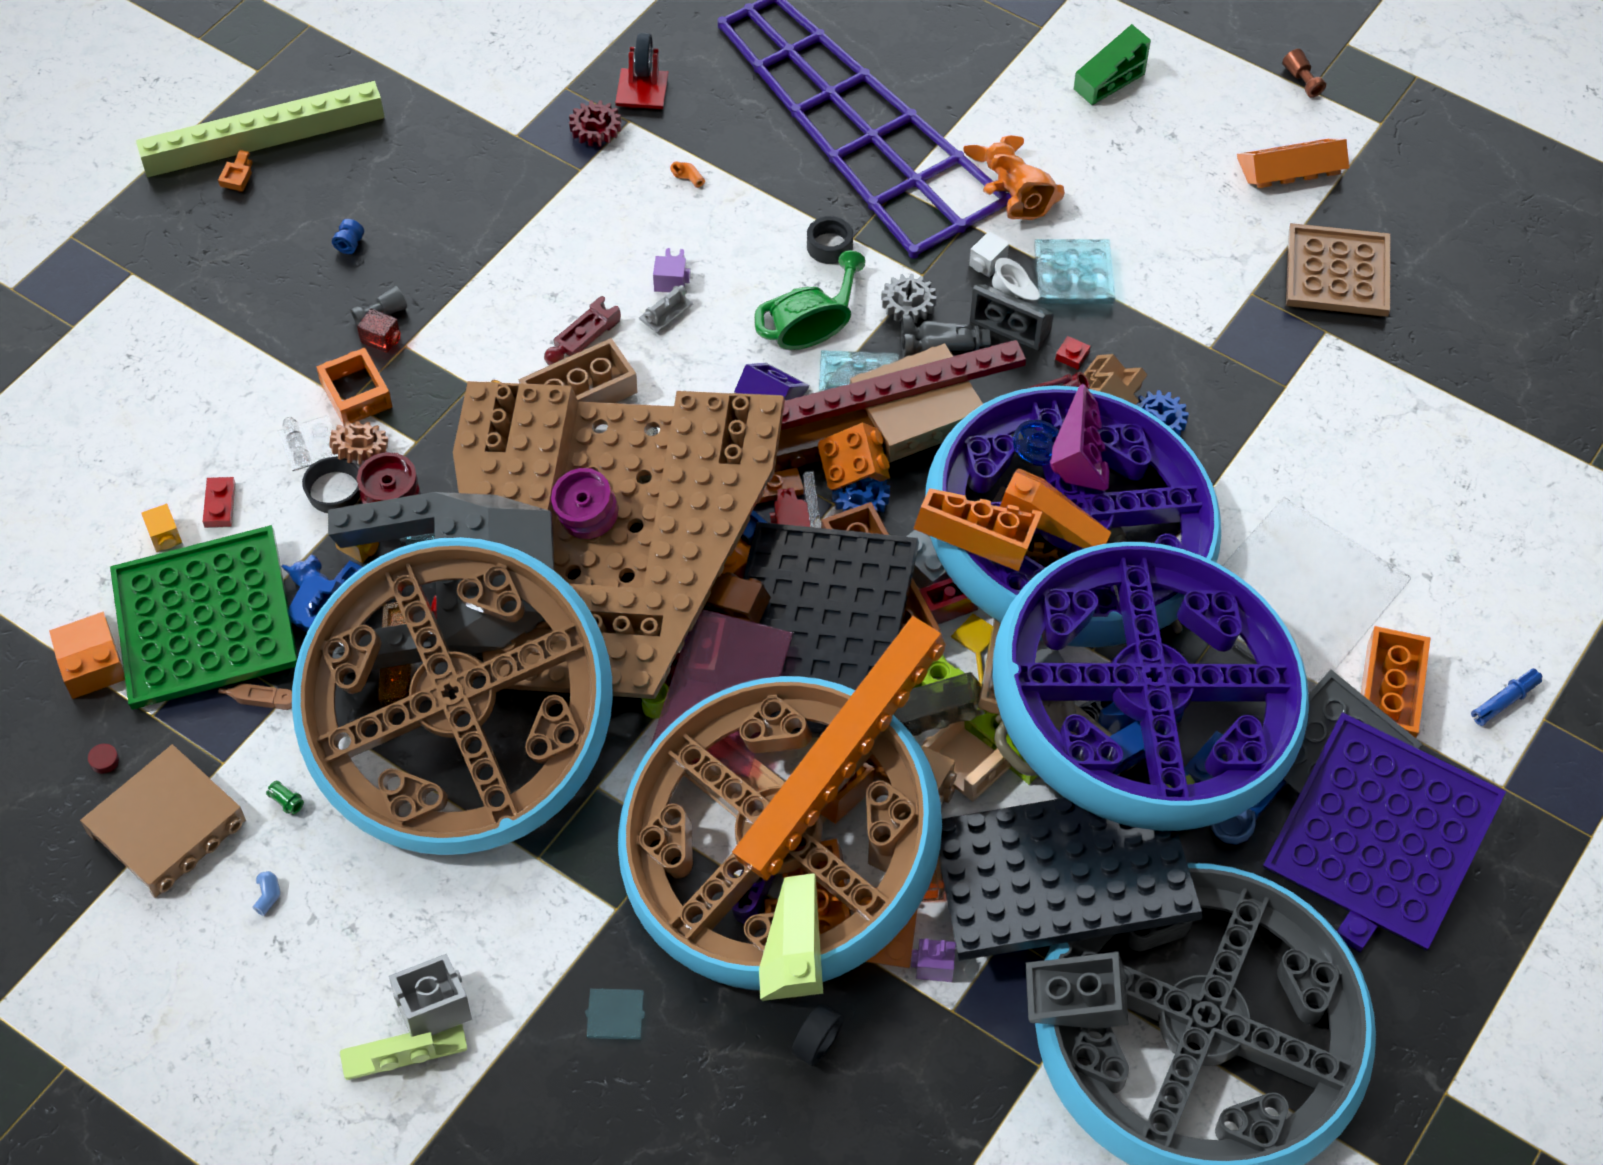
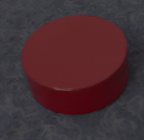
M99 744L90 750L88 762L93 771L104 774L111 772L117 767L119 756L112 745Z

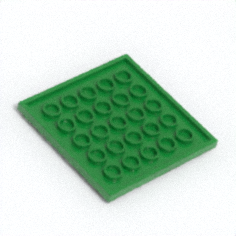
M272 525L110 566L128 705L132 710L296 667L298 660L289 617L276 536Z

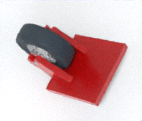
M639 33L636 47H630L629 69L621 68L615 102L616 106L663 109L669 74L668 71H659V49L653 48L652 35L649 33Z

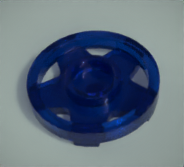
M1043 420L1025 421L1017 427L1014 433V450L1023 459L1033 463V465L1042 466L1050 464L1054 445L1052 438L1053 436L1057 438L1059 430L1054 425ZM1033 427H1041V428H1043V429L1040 430V431H1037V430L1034 429ZM1021 432L1023 439L1019 440V433Z

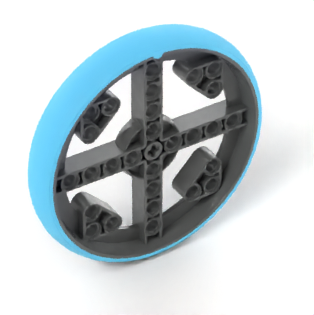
M1187 863L1200 907L1232 913V917L1208 975L1187 977L1172 986L1123 965L1125 969L1127 1008L1159 1021L1163 1040L1175 1054L1148 1121L1131 1111L1113 1094L1118 1093L1125 1086L1129 1066L1111 1027L1099 1029L1082 1027L1081 1030V1027L1035 1023L1038 1047L1044 1068L1055 1092L1075 1121L1098 1144L1129 1165H1304L1324 1151L1343 1132L1357 1112L1370 1082L1375 1058L1376 1028L1371 997L1363 974L1352 952L1338 932L1310 904L1293 892L1271 880L1237 868L1215 864ZM1240 916H1247L1252 921H1244ZM1193 921L1143 929L1142 931L1145 932V936L1137 935L1134 931L1126 932L1125 943L1134 951H1145L1185 937L1189 933ZM1258 925L1268 929L1291 948L1283 955L1277 975L1298 1018L1306 1024H1316L1321 1021L1327 1009L1330 1029L1329 1052L1250 1019L1247 1003L1241 993L1234 987V984ZM1116 934L1051 945L1045 960L1096 955ZM1232 940L1237 941V942H1239L1242 946H1240V947L1234 946V945H1232V944L1230 943V941H1232ZM1287 965H1295L1300 971L1291 970ZM1219 966H1227L1232 972H1225ZM1316 977H1324L1328 983H1322ZM1209 991H1216L1222 997L1215 998L1209 994ZM1147 992L1151 994L1153 998L1145 999L1141 996L1140 993ZM1306 1002L1316 1004L1319 1009L1310 1008ZM1169 1005H1178L1182 1011H1173ZM1205 1018L1208 1020V1022L1201 1021V1019ZM1234 1029L1240 1036H1232L1227 1030ZM1095 1031L1100 1033L1103 1038L1094 1039L1088 1033ZM1256 1042H1264L1270 1049H1262ZM1187 1043L1197 1044L1200 1050H1192L1188 1047ZM1286 1054L1296 1056L1299 1062L1289 1060ZM1235 1055L1315 1088L1307 1101L1287 1119L1286 1116L1289 1109L1287 1100L1281 1094L1273 1092L1224 1109L1215 1126V1134L1218 1140L1198 1139L1175 1133L1201 1066L1219 1065L1227 1062ZM1086 1058L1091 1064L1087 1066L1081 1065L1077 1059ZM1316 1067H1323L1328 1071V1074L1319 1073ZM1183 1069L1187 1071L1190 1076L1182 1077L1178 1075L1176 1070ZM1110 1070L1116 1071L1120 1077L1111 1078L1106 1072ZM1173 1096L1179 1103L1170 1104L1166 1101L1165 1097ZM1265 1108H1273L1279 1115L1272 1116L1266 1112ZM1233 1122L1237 1125L1238 1130H1230L1224 1123ZM1162 1123L1168 1128V1131H1158L1153 1124ZM1254 1135H1263L1268 1140V1143L1258 1142Z

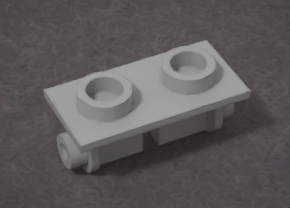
M682 285L673 287V290L651 308L648 307L645 313L639 317V320L656 333L693 305L685 297V294H687L686 288Z

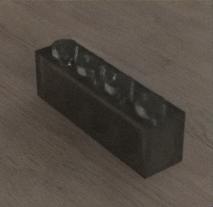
M968 672L914 688L910 692L907 703L902 708H898L893 715L909 730L912 736H918L922 732L935 728H946L949 724L959 721L973 720L977 716L985 714V710L978 708L981 684L972 672Z

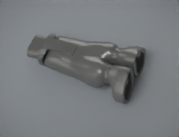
M902 314L901 318L903 358L944 343L950 352L979 350V347H990L991 345L990 330L979 329L978 325H975L973 330L972 325L925 321L920 327H916L909 314Z

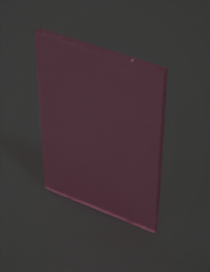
M702 610L693 629L688 632L685 638V644L681 650L651 746L671 723L702 700L741 683L763 678L780 677L793 633L776 629L772 626L769 627L722 615L718 612ZM739 731L723 738L707 750L734 774L749 778L756 753L751 752L747 748ZM761 732L754 733L750 739L757 738ZM696 758L691 763L696 764L701 758Z

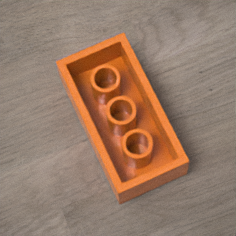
M1374 626L1367 644L1360 693L1412 736L1417 738L1431 637Z

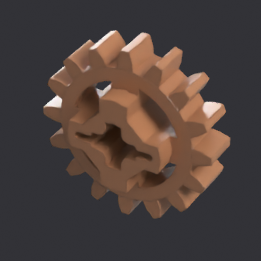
M347 421L344 427L337 425L336 430H331L329 448H332V454H338L339 460L346 458L347 463L355 460L358 464H362V461H366L376 454L387 452L388 437L385 430L379 431L378 425L372 427L370 422H366L363 425L359 421H356L355 424Z

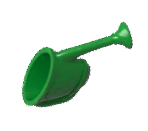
M852 250L841 253L838 262L845 270L841 289L833 298L825 294L819 287L806 286L794 288L788 293L760 304L754 314L756 333L764 339L777 340L779 347L786 350L809 348L836 335L847 325L851 318V310L848 308L854 274L865 267V257L861 253ZM768 311L773 318L775 330L765 328L764 315Z

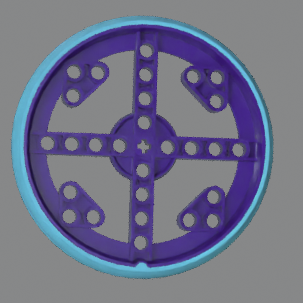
M1072 386L1027 388L999 396L984 403L969 413L952 429L943 441L931 464L926 483V494L929 488L965 495L967 482L973 491L986 493L1011 464L1017 443L1010 435L1031 428L1046 481L1106 529L1111 531L1112 528L1181 522V541L1171 534H1163L1158 537L1155 544L1184 549L1217 563L1222 536L1221 516L1217 496L1205 468L1185 441L1168 425L1141 407L1119 397L1088 389L1098 402L1102 428L1097 431L1100 434L1101 441L1105 443L1106 449L1101 452L1102 462L1106 461L1108 467L1130 480H1140L1143 478L1150 464L1163 478L1169 488L1106 493L1103 490L1066 483L1059 474L1053 471L1050 464L1053 445L1079 388ZM991 502V505L1000 507L1001 502ZM1038 528L1035 529L1033 534H1041L1052 545L1067 550L1068 555L1084 549ZM930 536L941 564L956 586L976 606L1000 623L1022 588L1035 575L1045 569L1044 566L1026 555L1019 571L997 562L994 566L987 558ZM1114 586L1093 590L1092 592L1098 598V605L1089 624L1067 646L1105 647L1126 643L1120 602H1118ZM1152 586L1159 630L1178 619L1177 611L1185 595L1169 589Z
M1147 542L1102 544L1071 553L1046 567L1022 588L1002 619L996 637L992 677L994 693L1002 721L1018 752L1028 765L1060 795L1077 806L1113 822L1159 831L1196 829L1223 822L1253 807L1273 791L1287 775L1302 746L1308 723L1309 696L1305 668L1296 643L1277 612L1251 585L1235 573L1201 555L1172 546ZM1117 585L1127 647L1113 659L1112 663H1035L1041 635L1046 647L1051 650H1062L1091 621L1098 605V598L1092 591ZM1152 586L1169 589L1185 595L1177 611L1178 620L1214 649L1222 652L1229 651L1240 635L1252 652L1257 664H1188L1179 652L1161 642ZM1042 701H1113L1124 714L1140 722L1150 784L1131 781L1114 774L1123 758L1122 748L1085 717L1077 714L1068 716L1059 732L1047 715ZM1190 702H1266L1263 725H1261L1257 718L1251 715H1243L1216 742L1205 761L1206 771L1214 778L1187 785L1175 718L1188 707Z

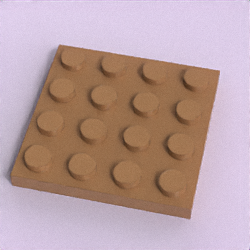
M1290 223L1288 230L1286 306L1388 317L1390 312V234Z

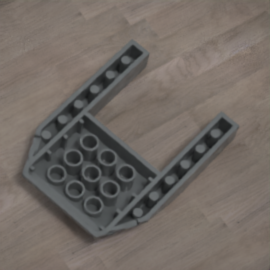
M431 492L328 510V535L340 548L435 533V539L461 537L500 543L520 550L554 570L552 512L498 495ZM502 575L496 576L492 581V586L499 587L503 585L506 577ZM461 579L436 582V621L450 652L475 654L500 650L512 644L511 640L524 632L527 634L535 629L540 622H546L524 600H522L525 606L523 617L516 622L504 621L467 607L457 593L458 584L462 581ZM472 587L468 589L466 598H475L479 593V588ZM508 601L504 605L503 611L507 613L514 611L517 607V602ZM407 624L373 629L381 638V648L371 670L423 662ZM364 635L360 639V646L365 647L369 645L372 635ZM434 636L428 637L424 641V648L434 647L437 638ZM337 647L333 652V658L338 659L342 657L345 653V647Z

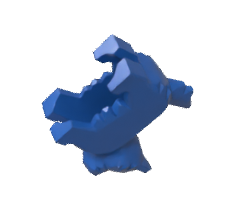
M310 555L304 562L297 561L291 567L283 564L281 566L296 585L300 587L288 611L291 623L304 632H308L321 608L342 585L335 580L330 581L324 574L320 573L322 563L315 555Z

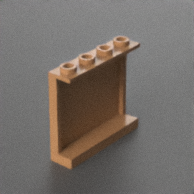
M944 343L915 355L906 356L896 362L882 365L866 373H860L850 378V384L953 357V355ZM966 381L864 409L875 428L882 434L886 456L890 462L943 443L952 429L969 413L983 405L970 382Z
M172 744L80 821L86 833L94 841L98 839L148 887L151 895L156 898L161 893L168 891L184 873L194 869L197 862L207 853L215 851L220 842L228 835L237 832L246 819L241 807Z

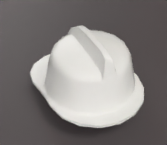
M999 258L995 262L996 272L992 279L993 288L1016 298L1021 297L1030 301L1039 299L1040 293L1018 263L1008 258Z

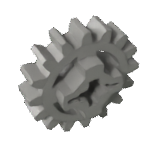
M912 273L909 278H905L903 274H900L899 280L892 277L891 284H884V290L881 292L882 308L886 309L887 316L894 314L895 321L902 318V314H909L914 323H917L918 317L925 320L927 319V313H933V307L936 306V289L931 288L930 281L924 283L923 276L915 279Z

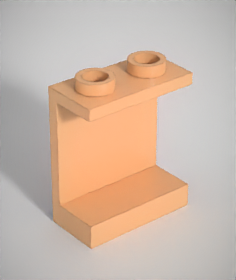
M960 712L953 719H948L933 737L929 736L926 738L921 748L925 746L955 760L954 773H957V777L953 787L971 801L976 800L1012 766L1002 756L998 748L993 750L965 729L964 714Z

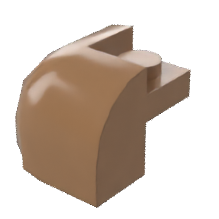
M1114 354L1098 355L1084 372L1091 390L1119 397L1135 405L1139 400L1135 397L1134 393L1141 388L1143 380L1147 377V373L1142 368L1126 369Z

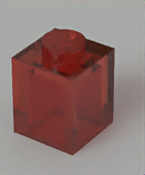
M371 308L357 326L361 343L386 353L389 352L393 345L398 343L401 336L396 318Z

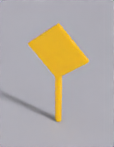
M972 613L951 635V638L975 653L979 685L982 686L984 673L981 653L989 645L992 625Z

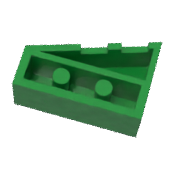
M1131 24L1076 71L1073 89L1088 103L1094 105L1142 77L1146 72L1151 39Z

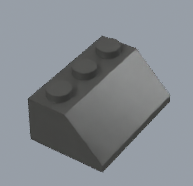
M987 285L974 286L970 322L1009 339L1017 340L1019 343L1035 350L1040 349L1052 330L1054 313L1006 294L999 289Z

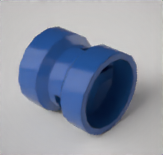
M344 219L339 226V232H336L332 238L334 248L344 254L354 253L358 246L357 241H360L365 233L363 226L355 220Z

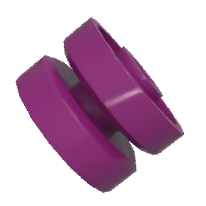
M578 468L569 471L558 479L552 489L551 502L553 509L564 529L574 537L593 539L602 536L612 528L617 520L619 511L617 499L608 480L602 473L594 469Z

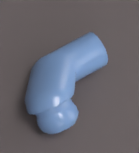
M271 871L261 872L256 878V883L260 885L262 895L252 908L262 916L268 912L280 896L278 878Z

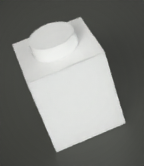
M989 231L971 248L969 266L973 267L977 272L990 277L996 271L995 262L999 258L1008 257L1009 243Z

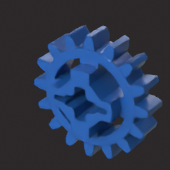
M1157 390L1156 395L1148 391L1146 398L1141 395L1138 396L1139 402L1136 404L1137 406L1156 416L1179 436L1181 431H1185L1189 413L1185 412L1186 404L1179 405V397L1172 399L1171 392L1164 396L1160 390Z
M867 477L838 490H832V502H835V509H843V512L872 502L876 512L877 510L884 512L885 505L889 504L890 486L886 485V480L880 482Z

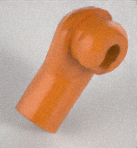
M679 161L671 164L670 171L675 177L689 179L696 188L703 186L705 183V179L693 164Z

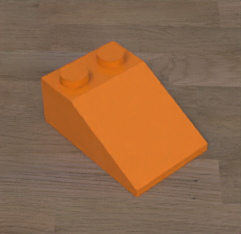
M104 611L49 630L56 660L72 699L125 680L124 668Z

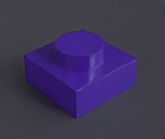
M1350 911L1337 932L1348 946L1361 953L1375 932L1377 925L1361 915Z

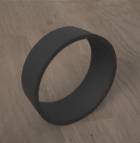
M327 457L313 463L306 470L302 479L303 490L312 506L324 513H328L330 509L354 506L361 496L358 486L349 497L332 503L321 502L312 498L311 488L318 478L331 472L349 474L357 481L359 468L353 462L347 463L346 458L339 460L338 457Z

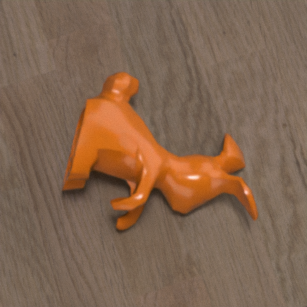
M1014 135L1004 136L1000 142L993 143L989 147L980 145L964 146L963 151L968 157L975 161H987L988 168L998 174V180L987 183L983 192L987 195H991L995 191L1010 192L1011 198L1007 203V217L1009 219L1033 220L1045 216L1055 203L1063 199L1065 194L1063 185L1056 184L1050 174L1040 168L1027 165L1022 158L1015 155V152L1024 144L1023 137Z

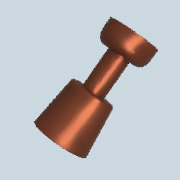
M1294 49L1284 57L1283 66L1297 79L1302 78L1306 82L1305 92L1310 98L1320 95L1325 90L1326 82L1321 77H1313L1310 73L1311 65L1301 49Z

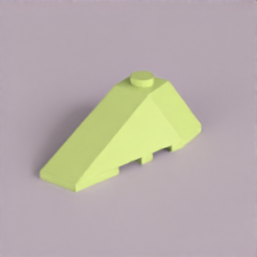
M815 873L784 877L759 967L760 999L762 1001L823 994Z

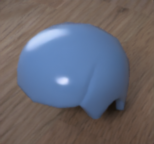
M1248 809L1235 817L1211 825V829L1214 835L1224 843L1234 845L1243 843L1254 833L1256 825L1255 813Z

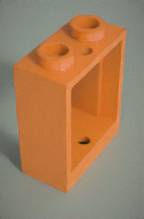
M365 348L350 352L347 355L327 361L316 367L320 383L343 426H345L347 421L352 424L393 407L390 392ZM366 368L376 388L342 401L332 381Z

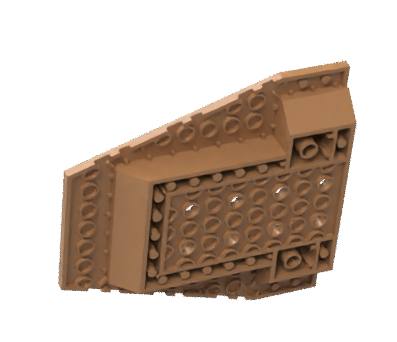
M468 381L453 449L459 493L498 495L552 512L554 571L572 586L585 602L597 622L609 655L613 696L656 699L671 670L670 666L674 658L683 648L684 640L688 632L693 629L711 594L712 586L717 577L721 576L728 556L732 555L751 519L750 515L756 503H759L763 496V490L767 482L770 483L774 475L785 405L784 396L676 391L674 406L578 402L572 386ZM604 424L608 426L607 430L603 433L594 432L599 425ZM650 428H660L659 433L655 436L647 435V431ZM578 468H591L602 473L608 480L619 507L618 517L612 528L602 536L593 539H579L570 535L559 521V517L556 515L551 502L552 489L558 479L567 472ZM641 476H652L651 480L648 483H638V480ZM636 523L643 524L640 532H630L632 525ZM572 570H581V574L577 579H568V574ZM634 573L635 577L631 582L624 583L621 581L624 574ZM540 622L529 633L526 634L524 632L511 640L512 644L500 650L482 652L483 661L491 660L549 634L553 630L547 622ZM564 640L555 642L552 650L554 652H562L565 650L567 642ZM538 652L530 653L526 657V663L531 665L537 663L540 659V654ZM567 661L505 689L570 693ZM503 665L500 668L499 675L503 677L510 675L513 671V665Z

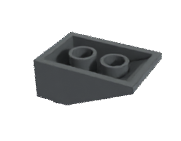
M1118 952L1026 963L1028 1017L1030 1023L1096 1029L1129 1025L1125 969Z

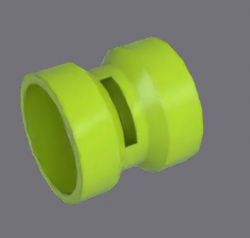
M665 683L662 685L656 699L641 698L642 710L650 718L664 717L670 710L669 689Z

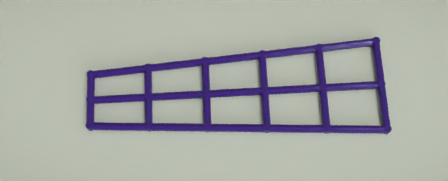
M758 0L754 3L745 4L743 8L725 17L718 18V28L726 34L752 65L754 72L762 77L791 112V116L797 119L828 156L829 161L838 168L868 204V208L874 211L908 252L910 258H917L918 254L958 232H964L969 226L1007 207L1008 200L1011 198L1010 193L995 191L993 194L999 198L997 201L964 219L960 218L925 181L956 164H960L984 186L987 183L993 182V180L964 156L963 151L957 150L917 115L916 110L909 108L870 74L869 69L862 67L831 40L823 29L815 26L787 0ZM775 3L811 35L793 44H789L757 11ZM747 16L750 17L781 50L759 60L730 24ZM816 42H821L852 69L856 75L834 86H830L797 52ZM788 57L823 92L796 104L766 68ZM861 82H866L903 115L877 129H872L839 94ZM828 99L865 134L837 150H834L803 113ZM912 122L949 154L950 157L920 173H916L881 137ZM869 143H874L908 178L877 196L871 194L842 159V157ZM913 187H917L953 224L916 245L913 244L881 206V204Z

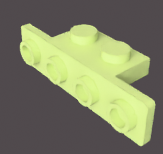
M460 1024L435 1035H431V1032L411 1037L410 1033L345 1048L340 1050L344 1078L350 1080L467 1050L463 1025Z

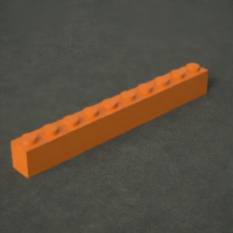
M914 616L910 618L734 848L732 853L741 864L766 881L771 875L779 872L783 865V859L789 851H793L798 847L802 834L808 826L811 827L816 823L821 809L826 803L831 802L835 798L842 781L848 779L853 774L856 763L861 756L869 753L874 745V739L880 731H885L888 728L896 710L902 708L907 703L911 690L916 684L922 683L927 675V669L933 661H938L943 655L946 644L939 631Z

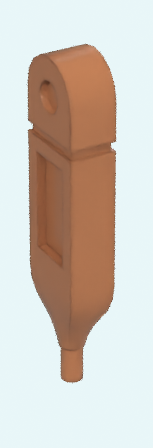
M239 684L230 689L219 688L218 691L219 693L229 695L240 704L282 710L292 709V691L288 689Z

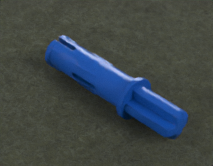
M1532 668L1518 679L1510 680L1507 687L1471 711V716L1476 717L1474 719L1476 724L1484 726L1489 720L1515 701L1526 698L1527 693L1542 682V674L1535 668Z

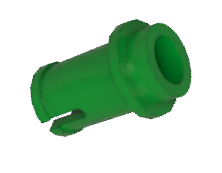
M276 780L268 786L269 790L266 791V795L280 804L286 814H296L303 807L304 801L299 793L290 791L280 781Z

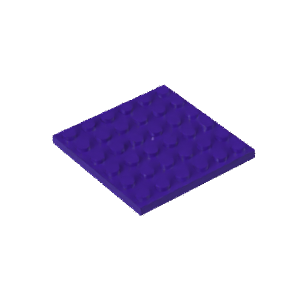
M1342 712L1277 837L1263 868L1348 911L1361 915L1375 925L1427 951L1506 791Z

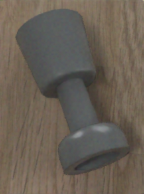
M397 286L392 287L377 297V304L365 310L360 306L351 309L352 317L361 330L369 326L370 318L380 313L387 316L408 307L402 292Z

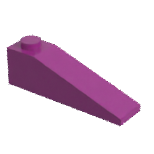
M1084 384L1079 386L1054 442L1050 464L1053 471L1059 474L1066 483L1104 491L1109 486V467L1106 461L1102 462L1101 452L1106 449L1105 443L1101 441L1100 434L1097 431L1102 428L1098 402Z

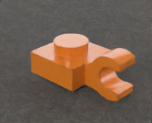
M240 150L234 163H226L218 179L220 187L243 192L252 174L251 166L253 162L248 159L250 152Z

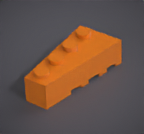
M929 488L913 529L1019 571L1042 511L1022 512L1019 511L1018 506L1007 505V508L993 506L989 500L980 499V501L974 502L967 500L965 495Z

